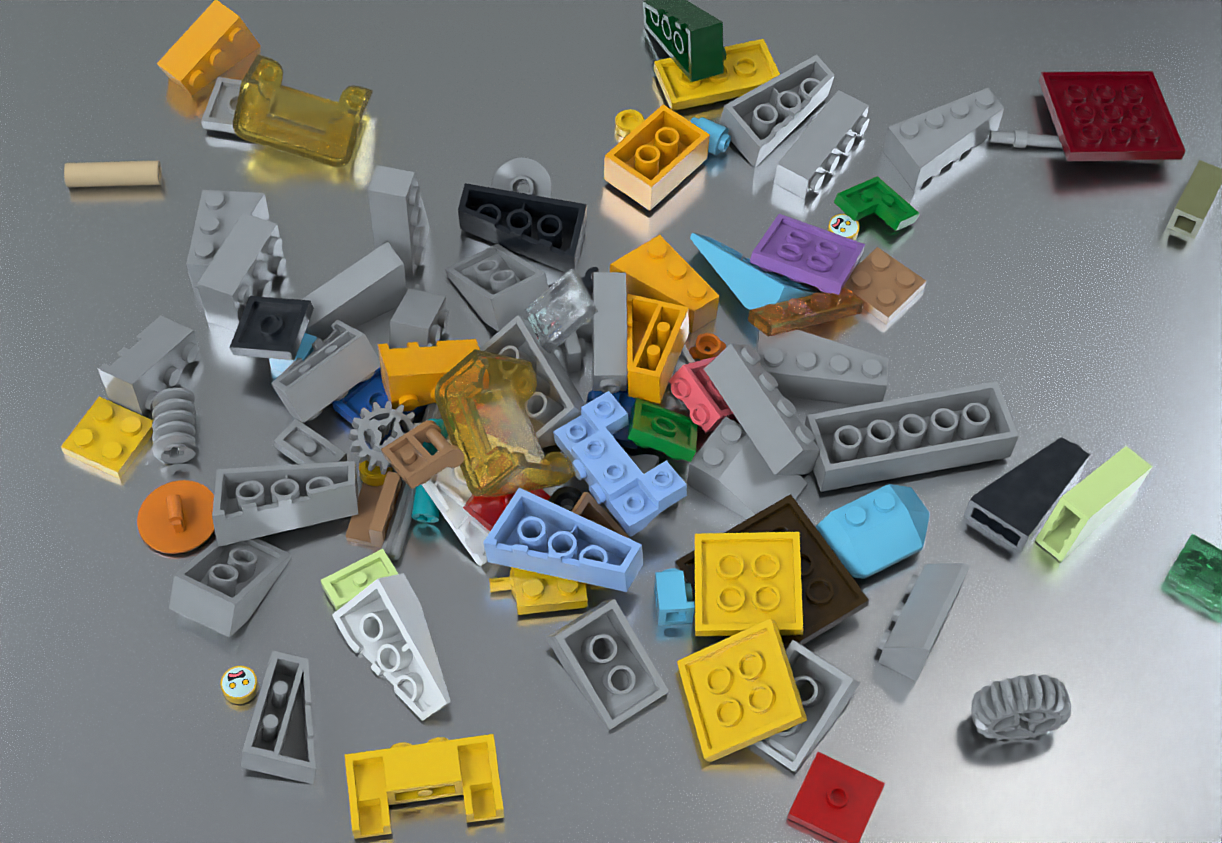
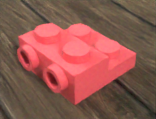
M716 357L682 365L668 381L671 384L672 394L684 402L690 411V418L693 423L702 427L705 433L715 430L725 416L731 420L736 418L704 370Z

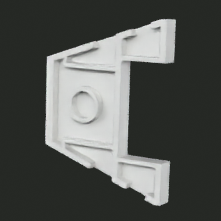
M458 424L453 428L446 440L451 445L458 446L464 453V461L456 468L446 467L432 476L422 486L474 561L481 566L487 561L483 542L490 531L463 509L468 499L498 457L505 455L538 486L554 463L545 458L538 459L527 454V451L516 447L513 449L500 444L495 438Z

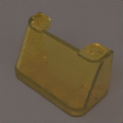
M257 54L241 82L233 118L234 132L244 140L331 167L339 168L348 164L354 152L373 90L352 85L343 90L339 103L282 85L284 72L282 66L271 58Z
M476 349L441 377L435 387V400L452 445L458 446L464 453V461L460 468L470 492L480 497H496L514 494L518 488L532 491L556 487L566 483L576 475L570 459L562 452H551L544 457L523 404L531 398L537 387V378L531 362Z

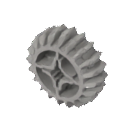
M1036 674L1029 676L1018 675L1014 678L1006 677L1005 680L994 681L992 685L982 687L981 691L976 692L971 700L972 718L978 733L983 734L986 738L996 737L998 741L1002 739L1035 738L1041 734L1047 735L1051 730H1058L1060 725L1067 723L1068 718L1072 716L1071 700L1065 683L1060 682L1059 678L1049 677V675L1045 674L1041 676H1036Z

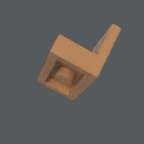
M388 471L384 484L381 486H370L363 482L358 496V514L351 517L345 535L347 541L382 548L402 487V477L398 473Z

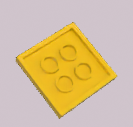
M800 532L695 534L696 636H733L768 619H772L777 623L780 635H803Z
M768 619L677 661L704 759L709 762L807 721L777 623L772 619Z

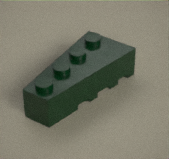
M687 0L643 1L644 27L691 82L724 73L726 51L723 46V22Z

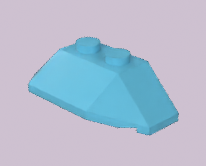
M888 484L830 512L815 527L850 575L865 579L923 549L930 512L912 487Z

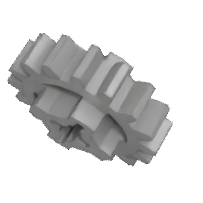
M391 401L386 402L385 408H380L379 404L374 402L372 412L362 408L360 412L361 419L354 417L352 422L354 429L350 430L349 439L354 441L351 443L350 450L351 452H360L357 462L362 463L367 460L369 462V471H372L375 466H379L381 474L385 475L387 468L392 466L384 457L381 449L405 434L402 432L400 425L407 433L421 424L412 423L415 417L414 412L407 415L403 414L404 405L401 404L395 410L392 409ZM390 430H392L391 435L387 439V441L385 440L383 445H380L381 440L385 437V435L389 433ZM365 441L371 444L372 450L367 446Z

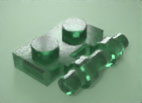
M1191 534L1174 563L1175 566L1186 571L1185 574L1182 576L1170 569L1164 581L1175 587V592L1182 596L1188 594L1202 602L1205 609L1211 612L1216 610L1222 614V550ZM1195 577L1213 586L1212 592L1194 583Z

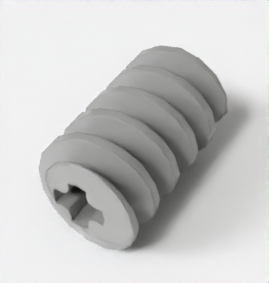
M176 387L168 388L157 393L152 400V451L154 456L163 462L170 464L184 463L194 458L196 454L193 450L196 446L194 438L196 430L193 426L195 424V416L193 415L195 412V405L193 404L195 395L191 390Z

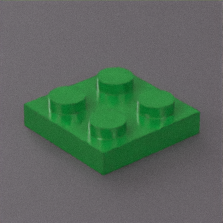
M636 398L631 409L628 439L642 448L651 447L664 452L672 459H683L691 462L696 453L698 425L693 423L690 417Z

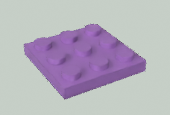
M778 214L753 250L749 263L757 265L764 271H774L785 275L794 282H804L815 286L824 293L839 295L861 258L865 244Z

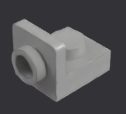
M591 318L582 320L572 319L568 322L560 323L559 342L567 372L580 371L581 357H586L584 343L592 341L593 322Z

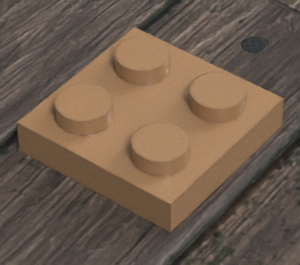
M876 247L854 268L841 293L887 325L925 288L926 280Z

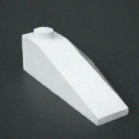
M404 573L378 578L332 614L351 649L355 653L361 652L372 663L370 668L377 675L383 674L394 686V692L422 721L427 720L451 702L421 604Z

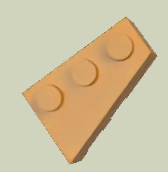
M660 234L610 264V272L626 273V293L689 307L690 333L697 331L717 318L719 295Z

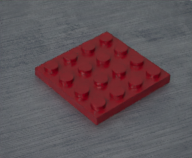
M1153 71L1041 72L1039 84L1067 161L1183 159L1186 150Z

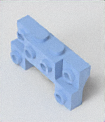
M609 391L582 406V415L553 431L555 443L571 462L570 466L575 476L579 480L584 479L588 483L592 497L598 504L603 503L630 537L643 530L662 511L687 496V484L667 460L643 474L612 436V434L628 426L629 423L628 413Z

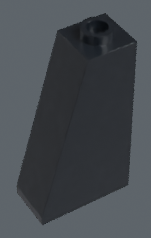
M1060 437L974 494L968 503L964 517L1022 553L1053 512L1061 497L1068 492L1080 476L1091 454L1084 451L1078 444Z

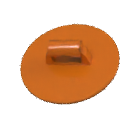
M189 480L173 481L158 487L146 497L138 512L137 526L142 539L151 548L168 554L184 553L199 547L208 540L215 530L212 519L214 494L206 486Z

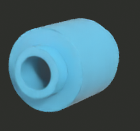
M693 117L690 120L691 123L710 134L709 153L717 156L721 151L725 152L731 141L727 127L704 117L700 119Z

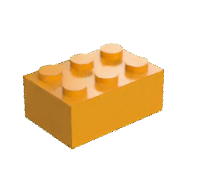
M663 104L605 155L604 180L648 210H651L707 159L710 134Z

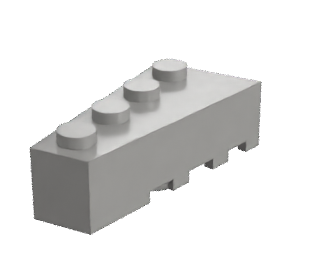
M815 55L724 105L719 124L729 129L728 135L731 136L732 143L755 168L828 96L835 74L818 55Z
M763 318L760 319L756 352L760 356L759 362L765 371L769 372L778 383L777 388L782 396L857 405L883 401L888 380V358Z
M355 461L217 469L212 512L217 546L220 547L357 515L359 491Z

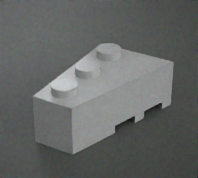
M202 190L186 263L192 287H198V281L242 212L268 220L269 213L265 193Z
M159 316L136 336V340L139 342L130 349L123 347L119 350L117 356L120 358L109 366L104 363L98 368L109 401L146 418L153 411L152 400L154 396L162 390L173 387L178 382L180 373L188 363H191L196 358L199 350L193 329L164 316Z
M336 320L331 325L334 331L324 341L318 338L312 344L314 351L304 361L302 358H297L271 383L290 415L303 423L318 417L322 413V409L333 401L344 398L348 394L349 389L359 382L370 379L374 375L375 370L380 367L379 357L366 335L339 320Z
M272 650L242 750L241 767L314 784L316 761L314 756L309 662L307 658Z

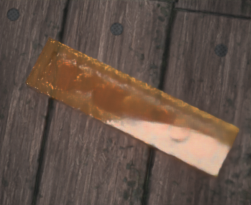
M843 287L839 295L824 292L814 293L813 295L792 298L788 301L750 309L747 321L769 337L861 314L865 302L856 297L851 290Z

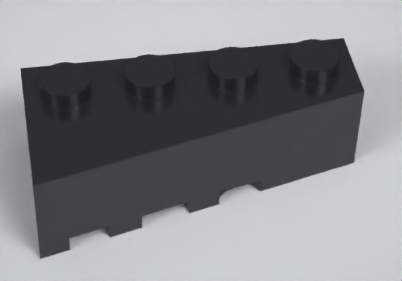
M464 184L458 207L460 229L565 273L572 274L576 272L587 225V204Z

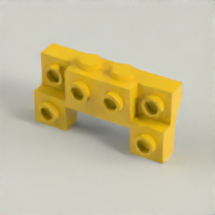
M494 734L452 740L445 737H437L423 744L412 745L411 743L401 742L387 749L344 754L354 839L392 834L389 805L463 795L467 823L504 818Z

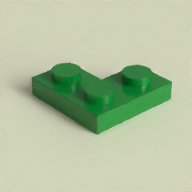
M878 176L837 193L833 202L853 221H857L875 212L895 231L915 223L920 214Z

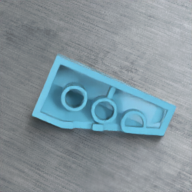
M696 233L691 234L690 239L744 307L755 313L754 318L759 322L763 318L772 322L786 324L816 298V292L798 282L790 280L787 276L783 275L782 277L776 273L764 271L757 265L749 263V258L743 257L741 260L743 254L711 237Z

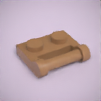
M432 420L421 423L381 449L386 460L411 489L426 483L432 476L446 467L456 468L464 461V453L458 446L451 445L444 438L440 427ZM422 443H432L439 452L431 456L422 446Z

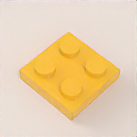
M99 396L61 445L64 454L121 479L152 437L153 420Z

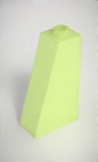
M1125 446L1061 497L1035 541L1062 562L1140 487L1153 466Z

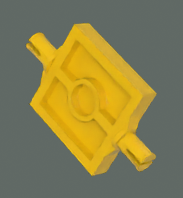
M511 567L509 577L489 578L490 593L511 590L512 595L516 599L518 615L588 607L587 583Z

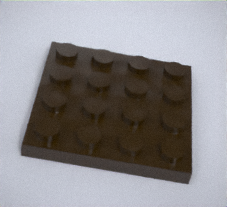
M791 494L724 532H800L803 635H781L785 651L792 640L804 645L869 606L867 596ZM695 550L676 560L675 567L683 571L684 581L691 583L692 592L695 595Z

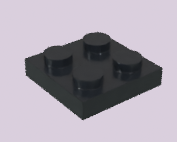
M250 296L229 347L233 355L295 360L314 310L311 301Z

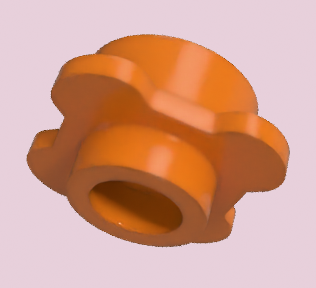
M704 333L697 336L695 346L689 349V353L693 359L704 360L718 356L726 348V344L720 341L716 335Z

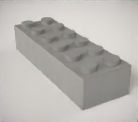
M997 381L808 414L805 421V426L812 431L815 437L813 441L820 449L813 468L820 492L1011 457L1019 437Z

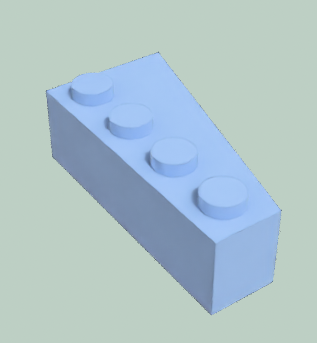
M518 488L483 542L487 561L490 563L624 592L628 591L643 566L642 544L521 488Z

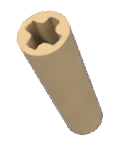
M159 160L65 163L64 179L67 188L161 185L162 169Z

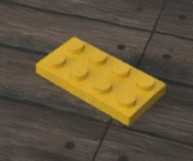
M764 39L725 46L726 60L724 61V73L691 82L672 58L654 61V72L670 109L675 111L737 98L780 75Z

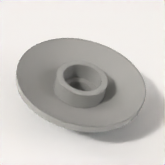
M514 158L505 162L496 171L492 180L491 188L518 192L519 187L526 184L529 188L527 194L551 198L552 182L547 170L540 163L529 158Z

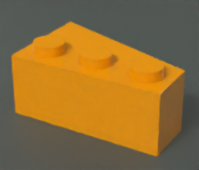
M214 0L157 62V65L169 79L192 96L258 49L260 44L240 16L218 0Z
M627 294V372L629 397L660 404L669 383L668 381L672 376L689 335V307Z
M476 339L437 341L436 346L419 347L418 342H408L407 348L389 349L388 343L378 344L382 383L388 401H391L392 409L396 410L402 404L404 405L403 411H411L419 406L442 403L450 398L466 394L473 395L481 390L488 389V372Z

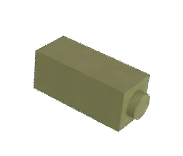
M1202 160L1198 161L1173 211L1167 228L1190 238H1196L1222 185L1221 168Z

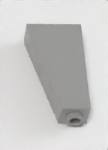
M389 242L382 244L301 299L310 300L314 307L305 333L316 336L317 339L320 338L324 341L334 331L331 325L336 320L354 328L399 307L407 293L404 263Z
M594 272L592 298L593 391H602L604 393L609 391L613 394L619 391H626L627 387L626 273Z

